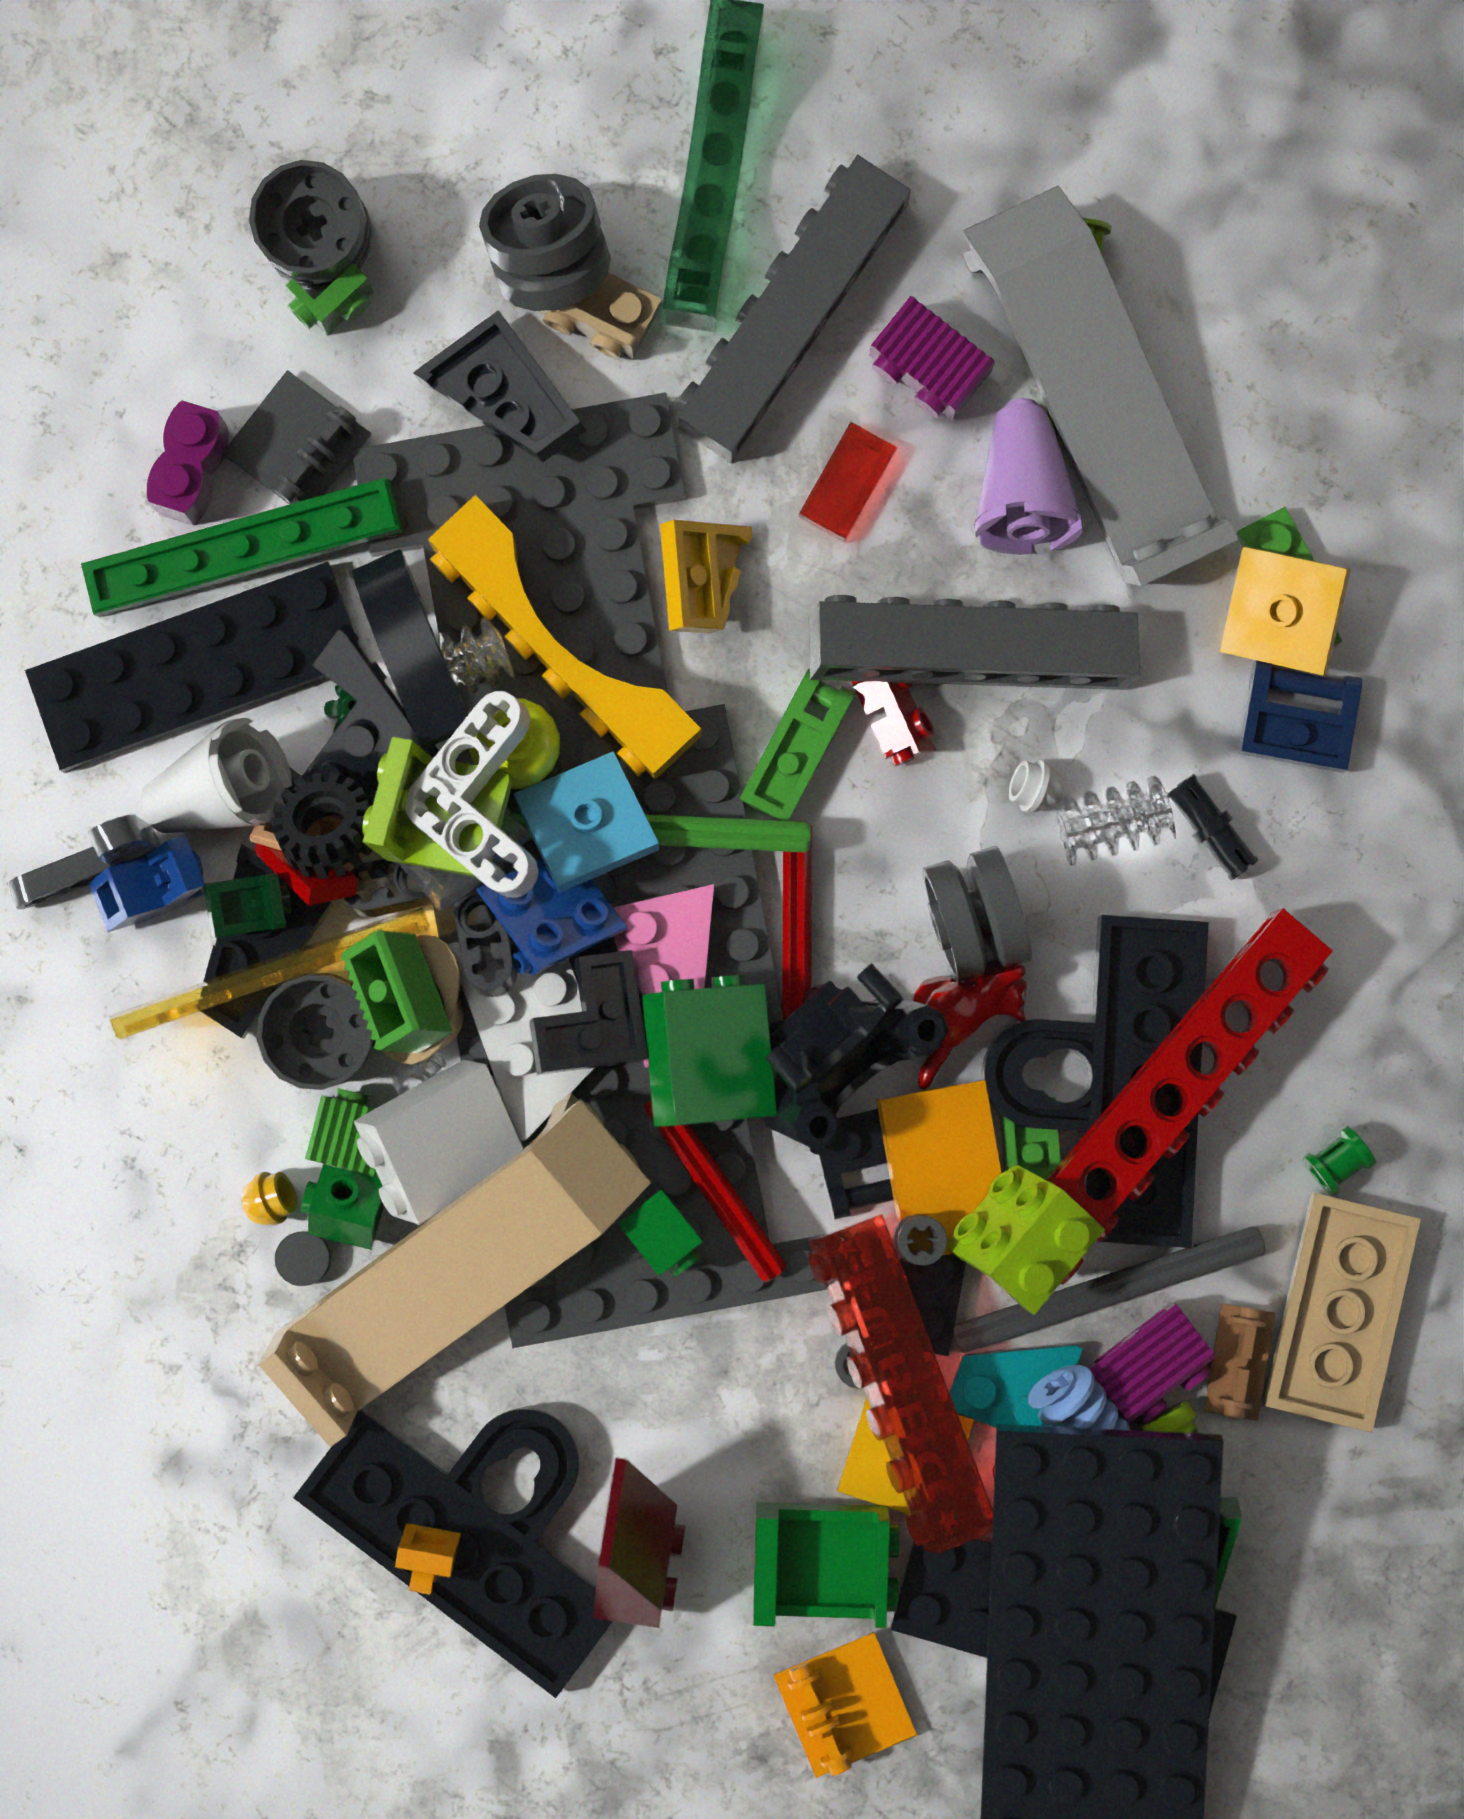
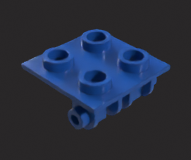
M542 858L536 861L538 867L537 881L533 888L523 896L517 898L505 897L485 884L477 888L478 894L518 946V952L513 954L512 958L515 969L520 974L528 972L531 975H535L558 962H562L626 931L628 928L592 879L559 893ZM515 870L506 874L505 877L513 881L519 872Z

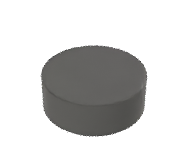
M308 1231L295 1232L286 1236L279 1243L275 1252V1266L279 1275L292 1285L307 1286L317 1283L327 1274L330 1268L331 1252L328 1244L323 1238L308 1235Z

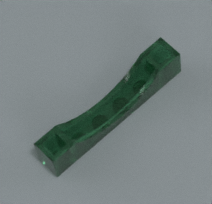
M710 0L689 156L663 297V325L716 333L764 27V4L741 0Z

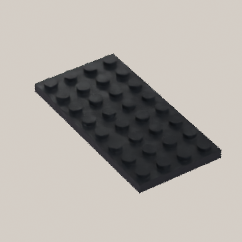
M996 1424L980 1819H1204L1224 1443L1221 1434Z

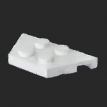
M454 942L449 944V946L457 956L461 972L460 982L506 1110L520 1143L527 1141L551 1115L554 1106L571 1094L595 1069L588 1068L537 1075L529 1021L536 1017L582 1012L578 983L569 958L535 975H531L528 972L524 974L517 972L515 984L507 993L498 997H487L479 994L468 982L463 969L460 945ZM479 945L485 953L486 969L478 971V974H483L488 982L496 980V971L503 969L504 966H499L494 960L490 946Z

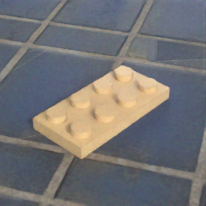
M1311 1193L1263 1399V1406L1373 1433L1421 1223L1420 1218L1318 1193Z

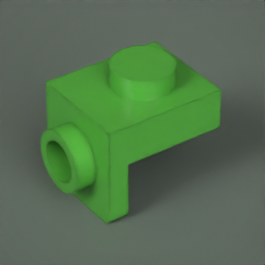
M354 263L315 299L293 278L285 285L292 298V301L287 305L290 311L305 327L310 329L317 324L327 336L343 320L349 323L358 318L369 306L370 299L368 297L373 293L368 278Z

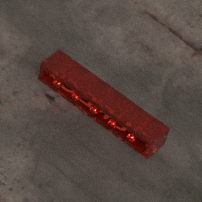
M883 1215L863 1219L809 1240L813 1251L808 1254L811 1271L819 1284L825 1283L832 1302L827 1308L830 1322L837 1335H844L852 1355L847 1358V1366L855 1385L859 1389L864 1387L871 1406L866 1411L867 1420L875 1438L878 1441L883 1440L891 1460L886 1462L887 1474L897 1493L903 1492L910 1511L905 1516L913 1541L918 1546L923 1545L925 1552L942 1553L992 1532L993 1508Z

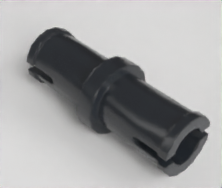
M1195 774L1190 775L1179 783L1176 788L1174 787L1166 794L1194 829L1195 833L1192 834L1197 844L1203 842L1228 874L1227 877L1230 881L1248 870V866H1253L1259 860L1256 855H1253L1229 823L1233 819L1227 810L1223 812L1219 810L1198 782Z

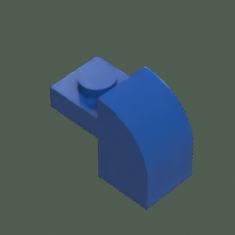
M186 835L165 841L145 857L110 866L88 882L107 933L147 921L180 908L203 895L201 888L206 886L203 880L201 859L191 849Z

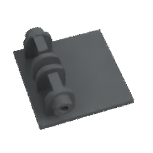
M287 370L222 454L286 503L292 504L326 494L353 459L351 450L362 448L372 433L357 423L355 416L342 406L337 408Z

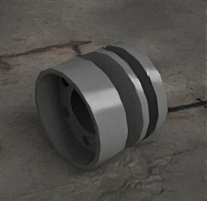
M299 160L279 166L262 179L251 199L249 223L254 242L281 277L288 281L293 278L302 288L326 289L353 263L360 270L370 253L373 229L367 208L344 174L324 162ZM313 221H317L322 227L321 233L323 237L317 241H314L308 235L310 232L307 225Z
M313 972L286 981L268 996L258 1016L256 1040L263 1061L279 1079L300 1089L323 1090L344 1083L366 1063L376 1041L370 1038L372 1030L367 1029L368 1020L363 1019L365 1011L359 1009L361 1001L355 999L357 991L351 989L353 982L337 974ZM319 1014L327 1017L326 1026L334 1029L333 1037H324L320 1044L312 1042L313 1033L305 1029L306 1022H314L319 1017Z

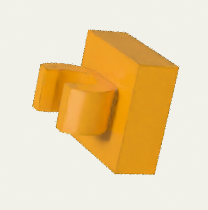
M406 1524L398 1547L395 1567L412 1570L409 1591L431 1595L433 1582L436 1581L437 1575L451 1576L458 1554L461 1533Z

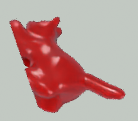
M996 960L987 962L984 975L966 980L965 982L958 983L952 977L937 976L924 980L919 985L912 1001L928 1005L943 1013L948 1028V1033L941 1047L935 1049L934 1053L926 1058L920 1068L918 1086L921 1090H926L930 1087L937 1072L951 1054L952 1049L970 1038L992 1016L1009 1015L1019 1022L1026 1021L1024 1006L1028 985L1022 979L1026 974L1023 965L1004 968Z

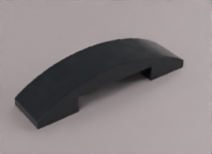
M398 549L351 571L382 658L416 737L424 750L449 739L468 716V712L433 633L402 550Z

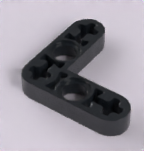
M493 855L492 862L500 868L496 856ZM380 859L362 863L356 869L353 868L351 870L358 878L357 892L364 889V881L367 879H371L378 887L393 884L389 878L390 873H394V882L400 892L399 896L394 897L395 894L391 889L385 887L374 890L372 892V900L365 902L359 894L344 898L345 902L358 915L364 917H377L452 900L463 969L468 982L479 994L487 997L501 996L514 986L517 979V970L512 955L515 954L513 940L496 918L492 927L483 932L473 931L468 926L470 912L480 905H487L477 892V888L484 885L477 877L470 879L467 875L449 873L453 883L447 885L445 871L433 869L435 876L432 885L422 892H414L407 887V877L418 866ZM479 945H490L494 960L499 966H504L503 969L496 971V980L488 982L483 974H478V971L486 969L485 953Z

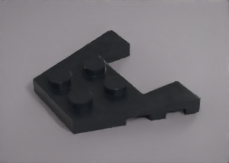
M346 623L339 628L312 666L354 697L357 703L303 775L289 767L292 775V786L285 788V790L289 789L292 793H296L298 789L294 782L302 778L306 785L314 783L312 774L322 773L325 782H327L331 773H338L341 775L343 782L349 777L356 782L358 788L361 786L371 806L374 803L379 785L377 779L378 765L381 757L388 753L391 738L397 737L412 740L420 748L422 747L404 707H402L385 683L386 675L376 661L370 662L356 642L359 637ZM436 745L424 749L431 757H435L439 752Z

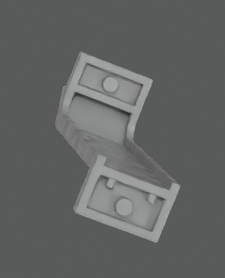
M1058 185L963 230L970 250L962 253L971 273L980 270L984 272L1001 302L1124 582L1143 586L1239 540L1231 520L1217 519L1092 231L1061 187Z

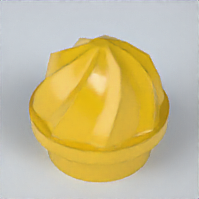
M269 1172L259 1173L254 1177L253 1181L243 1188L242 1209L246 1216L256 1224H281L285 1222L287 1215L294 1213L297 1209L295 1189L289 1178L282 1172L274 1174Z

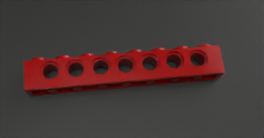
M1284 908L1270 913L1046 1179V1181L1063 1189L1105 1229L1096 1240L1097 1243L1102 1241L1119 1221V1217L1114 1212L1128 1196L1133 1201L1136 1200L1153 1181L1155 1176L1149 1170L1162 1155L1170 1159L1183 1146L1190 1135L1184 1128L1194 1116L1199 1113L1202 1117H1205L1219 1103L1225 1094L1219 1087L1233 1071L1239 1076L1255 1060L1260 1051L1254 1045L1267 1030L1272 1034L1276 1033L1287 1022L1294 1012L1289 1003L1298 992L1303 989L1309 993L1328 972L1329 968L1323 963L1333 950ZM1267 961L1277 964L1282 970L1283 983L1277 991L1269 990L1261 981L1260 971ZM1232 1002L1242 1005L1249 1016L1248 1025L1241 1033L1233 1031L1225 1020L1226 1010ZM1197 1044L1206 1045L1213 1053L1214 1064L1207 1074L1197 1072L1191 1065L1190 1054ZM1163 1085L1172 1087L1179 1096V1107L1171 1116L1162 1114L1155 1104L1156 1092ZM1130 1126L1137 1128L1142 1133L1145 1141L1143 1151L1135 1158L1125 1155L1120 1147V1136ZM1095 1168L1104 1171L1110 1182L1107 1194L1099 1200L1091 1198L1084 1188L1086 1175ZM1083 1258L1080 1259L1062 1281V1285L1067 1283L1084 1262Z

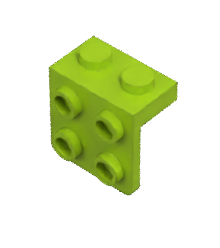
M392 737L388 753L381 757L378 765L377 779L379 785L374 803L368 807L364 815L362 827L364 834L363 843L387 861L476 877L407 816L405 807L409 789L434 757L428 755L412 740ZM457 761L455 764L456 772L459 776L471 774L478 766ZM502 769L496 771L471 803L500 829L513 784L512 777ZM429 796L424 804L428 807V812L443 819L446 823L453 816L438 804L436 798ZM473 823L466 826L459 835V845L463 852L475 850L483 840V830L480 824Z
M1014 1165L994 1179L989 1187V1194L973 1213L966 1215L959 1221L955 1227L954 1236L948 1243V1249L958 1258L989 1276L1020 1306L1035 1315L1105 1229L1063 1189L1019 1165Z

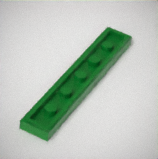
M385 477L81 563L93 615L101 617L403 532L391 480Z

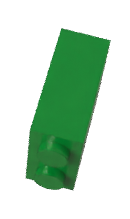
M744 975L712 977V988L695 989L694 979L661 981L662 992L642 995L654 1127L777 1115L773 1068L765 1059L771 1052L765 984L745 985Z

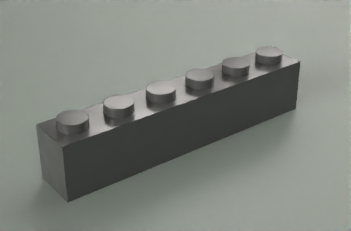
M858 154L848 168L841 164L835 170L824 192L829 194L827 200L819 211L810 208L802 218L795 231V235L800 239L788 255L781 251L777 255L765 275V278L770 281L759 298L752 294L746 300L735 319L740 326L731 340L727 341L721 338L705 363L711 369L700 385L692 381L676 404L675 408L681 411L678 415L679 429L730 463L738 455L909 204L910 188Z
M833 595L826 597L824 601H819L809 616L810 680L1126 690L1140 676L1138 613L1120 612V607L1116 605H1096L1088 608V611L1068 610V606L1063 603H1044L1036 606L1035 609L1016 608L1015 603L1010 601H992L985 603L983 607L963 606V602L957 599H939L931 602L930 605L910 604V600L904 597H886L878 600L877 603L857 602V598L854 596Z

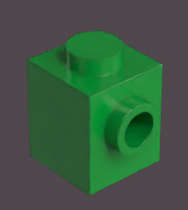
M323 1164L317 1183L308 1181L301 1203V1213L308 1214V1235L372 1250L385 1207L379 1195V1188L383 1186L379 1177Z
M662 1189L618 1223L658 1276L669 1269L676 1278L701 1258L695 1247L702 1243L703 1240Z

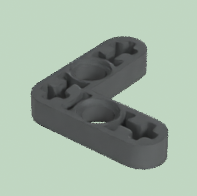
M133 814L117 817L93 827L88 831L93 847L24 873L7 883L16 909L30 908L88 886V882L106 868L147 856L160 846L154 828Z

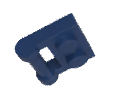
M1254 660L1238 754L1345 773L1348 771L1361 696L1362 678L1345 675L1343 680L1273 668L1270 663ZM1268 689L1339 701L1338 714L1266 701Z

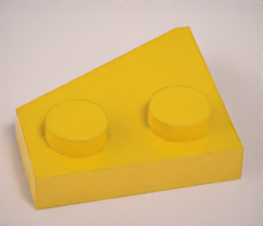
M671 520L660 524L669 631L713 633L724 630L731 608L730 596L736 590L741 570L735 567L740 547L751 541L752 527L684 520Z

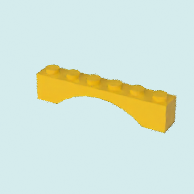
M476 495L428 538L432 550L436 553L430 558L434 566L451 583L459 577L473 591L467 599L486 620L490 621L497 616L509 628L510 631L504 636L508 643L525 660L534 654L548 669L541 675L543 679L560 697L565 699L571 693L585 707L579 716L600 738L607 732L611 734L622 746L616 754L635 775L639 777L646 771L656 780L702 736L701 728L664 689L635 686L605 676L580 662L553 638L536 616L524 592L518 571L517 548L513 533Z

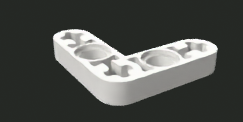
M495 691L487 694L477 703L409 789L405 811L415 825L485 885L505 897L517 898L525 895L533 888L538 876L537 863L528 851L471 804L524 738L530 725L529 711L520 700L505 691ZM499 709L506 712L507 716L511 719L509 725L505 728L498 725L497 721L493 718ZM479 731L495 743L491 749L488 745L475 738ZM468 748H476L480 756L479 765L476 770L469 775L459 776L455 768L458 755ZM429 796L436 798L438 804L453 815L447 823L433 813L428 812L429 809L424 803ZM470 824H480L483 830L481 844L473 851L463 852L459 845V835L462 830ZM495 852L500 857L513 863L515 869L519 872L513 881L506 878L504 871L489 861Z

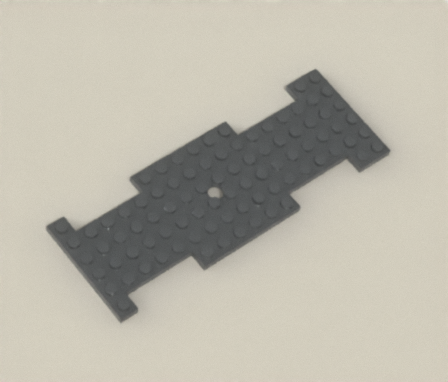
M666 392L571 409L586 429V432L545 462H541L486 425L351 450L357 485L385 477L391 480L403 532L368 541L371 557L387 555L398 549H401L402 552L424 549L442 655L458 687L468 715L483 697L495 691H505L515 698H524L542 706L554 719L560 734V755L552 772L542 781L614 751L644 814L746 819L743 801L739 800L741 789L725 704L685 711L701 728L702 736L656 780L646 771L638 777L616 754L622 746L611 734L607 732L600 738L579 716L585 707L571 693L563 699L543 679L541 675L548 669L534 654L525 660L508 643L504 636L510 631L509 628L497 616L490 621L486 620L467 599L473 591L459 577L451 583L430 561V558L436 553L432 550L428 538L476 495L513 533L517 548L518 571L524 592L536 616L553 638L580 662L605 676L635 686L664 689L668 694L634 509L686 500ZM469 748L458 755L457 762L473 764ZM511 789L506 808H518L514 800V793L523 789ZM513 839L528 851L535 861L542 858L534 840ZM659 846L658 851L606 873L614 880L617 889L612 907L714 884L705 988H712V977L744 975L745 985L765 984L768 1024L783 1020L752 850ZM495 852L494 855L498 860L500 869L504 871L505 875L516 870L513 863L500 857ZM426 868L430 887L434 881L435 873L433 869ZM445 871L447 876V885H451L453 883L452 879L449 876V873L451 872ZM452 900L433 904L439 939L448 943V945L454 942L459 943ZM480 905L470 912L468 926L473 931L483 932L494 925L496 917L487 905ZM614 936L575 956L569 957L576 980L574 960L580 956L618 952ZM513 941L514 949H518V946ZM460 982L458 997L462 1002L464 1012L462 1029L457 1036L461 1061L467 1060L486 1064L490 1075L494 1076ZM640 1061L596 1067L573 1090L572 1094L578 1101L582 1099L584 1103L591 1105L596 1110L604 1123V1127L619 1145L625 1146L632 1153L639 1169L650 1180L651 1184L602 1235L554 1269L555 1285L524 1290L505 1304L512 1348L833 1289L834 1285L829 1259L821 1261L813 1240L824 1236V1234L774 1243L773 1246L786 1263V1269L769 1282H764L760 1279L658 1128L654 1127L653 1121L645 1111V1104L651 1100L649 1068L645 1069L644 1062ZM550 1116L539 1126V1128L530 1137L531 1143L545 1129ZM737 1119L691 1124L769 1238L748 1120ZM661 1189L703 1240L702 1243L695 1247L701 1258L676 1278L669 1269L658 1276L618 1225L619 1222Z

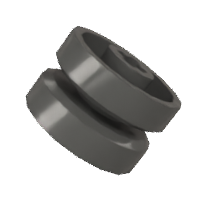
M556 173L532 175L514 181L495 193L482 209L479 228L491 260V266L501 295L514 306L531 311L558 310L582 301L595 292L607 277L611 257L600 227L601 222L590 189L576 178Z
M997 846L969 854L966 866L971 888L969 890L959 868L949 860L923 868L922 874L929 901L928 910L940 948L944 951L949 967L958 983L985 974L987 955L983 939L987 940L994 959L1004 968L1031 961L1032 958L1030 940L1020 902L1006 862Z

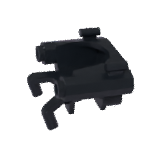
M872 963L857 976V979L876 1000L861 1001L849 986L842 990L829 980L825 984L816 985L809 989L803 997L801 1006L785 1020H778L769 1025L771 1052L765 1059L776 1071L774 1090L777 1115L763 1117L765 1125L799 1142L801 1148L816 1155L823 1153L826 1146L833 1144L841 1128L839 1120L835 1115L859 1087L877 1073L898 1061L914 1060L922 1055H932L935 1049L941 1047L948 1033L943 1013L928 1005L903 999L902 995Z

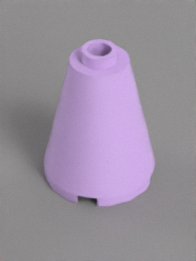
M1027 398L1012 400L1006 404V407L996 413L974 523L975 536L978 537L980 535L981 545L986 549L999 553L1033 554V544L1050 542V551L1075 542L1082 534V516L1049 412L1045 407L1038 405L1036 401Z

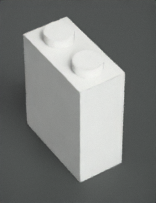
M467 1060L458 1062L353 1121L360 1135V1138L357 1139L358 1150L367 1165L375 1168L383 1185L379 1188V1195L385 1208L392 1216L416 1224H421L439 1213L524 1150L486 1064Z

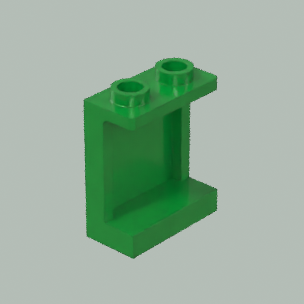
M756 1502L753 1626H775L776 1616L873 1619L875 1628H886L887 1611H897L898 1578H888L889 1558H899L900 1525L890 1524L888 1506Z

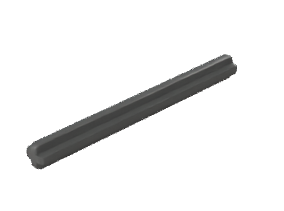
M1248 1227L1194 1245L1192 1248H1185L1055 1291L1035 1315L1026 1311L1019 1304L955 1324L953 1336L960 1352L967 1353L1263 1255L1266 1252L1263 1236L1258 1227Z

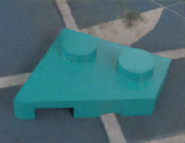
M1065 1345L1061 1347L962 1355L943 1407L995 1428L996 1424L1051 1426L1044 1425L1039 1419L1040 1409L1032 1408L1029 1405L1028 1395L1032 1387L1044 1376L1059 1368L1077 1365L1083 1348L1076 1345Z

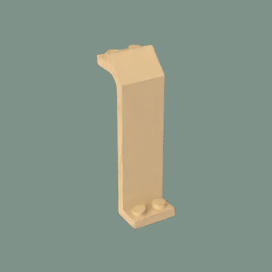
M571 1093L554 1106L545 1129L524 1150L277 1331L258 1365L331 1447L348 1434L353 1420L360 1409L602 1235L651 1182L639 1169L632 1153L625 1146L619 1145L604 1127V1123L596 1110L591 1105L584 1103L582 1099L578 1101Z

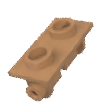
M1221 1303L1213 1349L1216 1358L1211 1361L1210 1370L1212 1372L1209 1375L1203 1411L1237 1419L1258 1421L1274 1326V1312Z

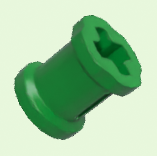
M1349 1126L1342 1129L1340 1137L1318 1154L1308 1153L1303 1157V1161L1314 1179L1332 1197L1340 1192V1184L1363 1167L1369 1169L1376 1164L1370 1149Z

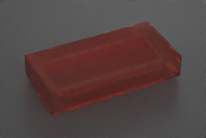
M850 422L800 510L798 517L845 543L894 457L897 447Z

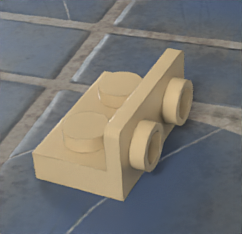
M608 272L607 277L599 288L579 303L558 310L539 311V313L544 315L542 321L546 325L562 334L571 335L574 330L592 339L590 345L608 357L618 359L620 354H623L634 360L662 306V299Z

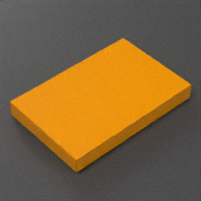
M976 1080L876 1099L897 1222L899 1223L905 1217L915 1214L932 1217L938 1221L944 1228L947 1237L946 1249L942 1255L952 1254L948 1249V1243L954 1236L955 1227L963 1217L974 1212L989 1194L991 1183L1002 1173L985 1080ZM928 1227L923 1231L915 1228L910 1230L907 1238L913 1240V1243L907 1245L911 1253L916 1249L927 1252L931 1247L932 1241L926 1239L932 1236Z

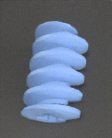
M1077 1364L1054 1370L1040 1379L1032 1387L1028 1395L1029 1405L1032 1408L1040 1409L1038 1417L1044 1425H1051V1427L1129 1430V1424L1121 1415H1118L1117 1407L1110 1399L1106 1398V1392L1099 1383L1095 1382L1094 1375L1087 1366Z

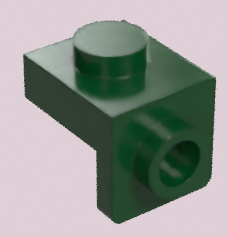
M277 873L207 883L203 887L211 938L286 927L285 916L291 914V899L286 883L279 884Z

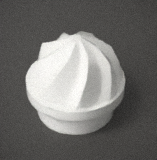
M1024 760L1018 765L1012 776L1009 786V799L1012 802L1018 803L1020 809L1027 813L1050 811L1063 797L1064 785L1062 776L1045 761L1038 760L1035 763Z

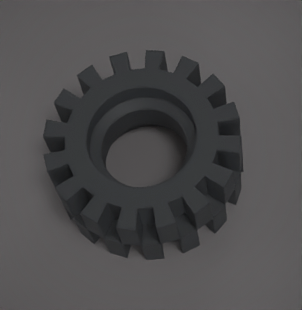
M322 773L312 774L314 783L306 785L302 778L294 782L298 789L296 793L286 789L281 794L284 804L275 803L272 811L276 818H271V827L284 857L294 870L299 868L301 874L310 877L313 870H315L319 879H328L329 869H334L337 877L347 874L343 865L350 862L356 869L363 863L359 853L370 856L373 851L363 843L364 834L362 828L364 815L370 804L361 786L358 788L353 779L347 777L343 782L340 774L331 773L329 781L325 782ZM330 815L344 817L342 823L328 834L321 836L305 834L308 828L320 818Z

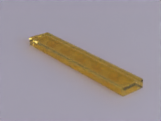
M424 908L409 909L109 1015V1020L116 1038L123 1039L342 961L340 958L343 951L375 931L382 929L383 932L389 930V932L396 931V933L402 932L403 934L407 932L409 934H418L427 931L430 924Z

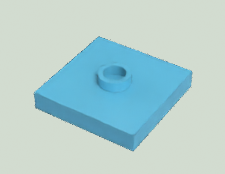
M614 751L514 793L515 803L559 893L659 850V842Z

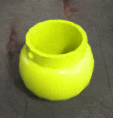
M517 698L529 711V729L499 769L505 770L512 777L513 784L511 789H525L540 783L552 772L560 755V734L554 719L542 706L524 698ZM500 709L493 717L498 725L504 728L511 721L506 712ZM480 731L475 736V738L488 745L490 749L495 744ZM469 748L473 764L479 765V752L476 748Z

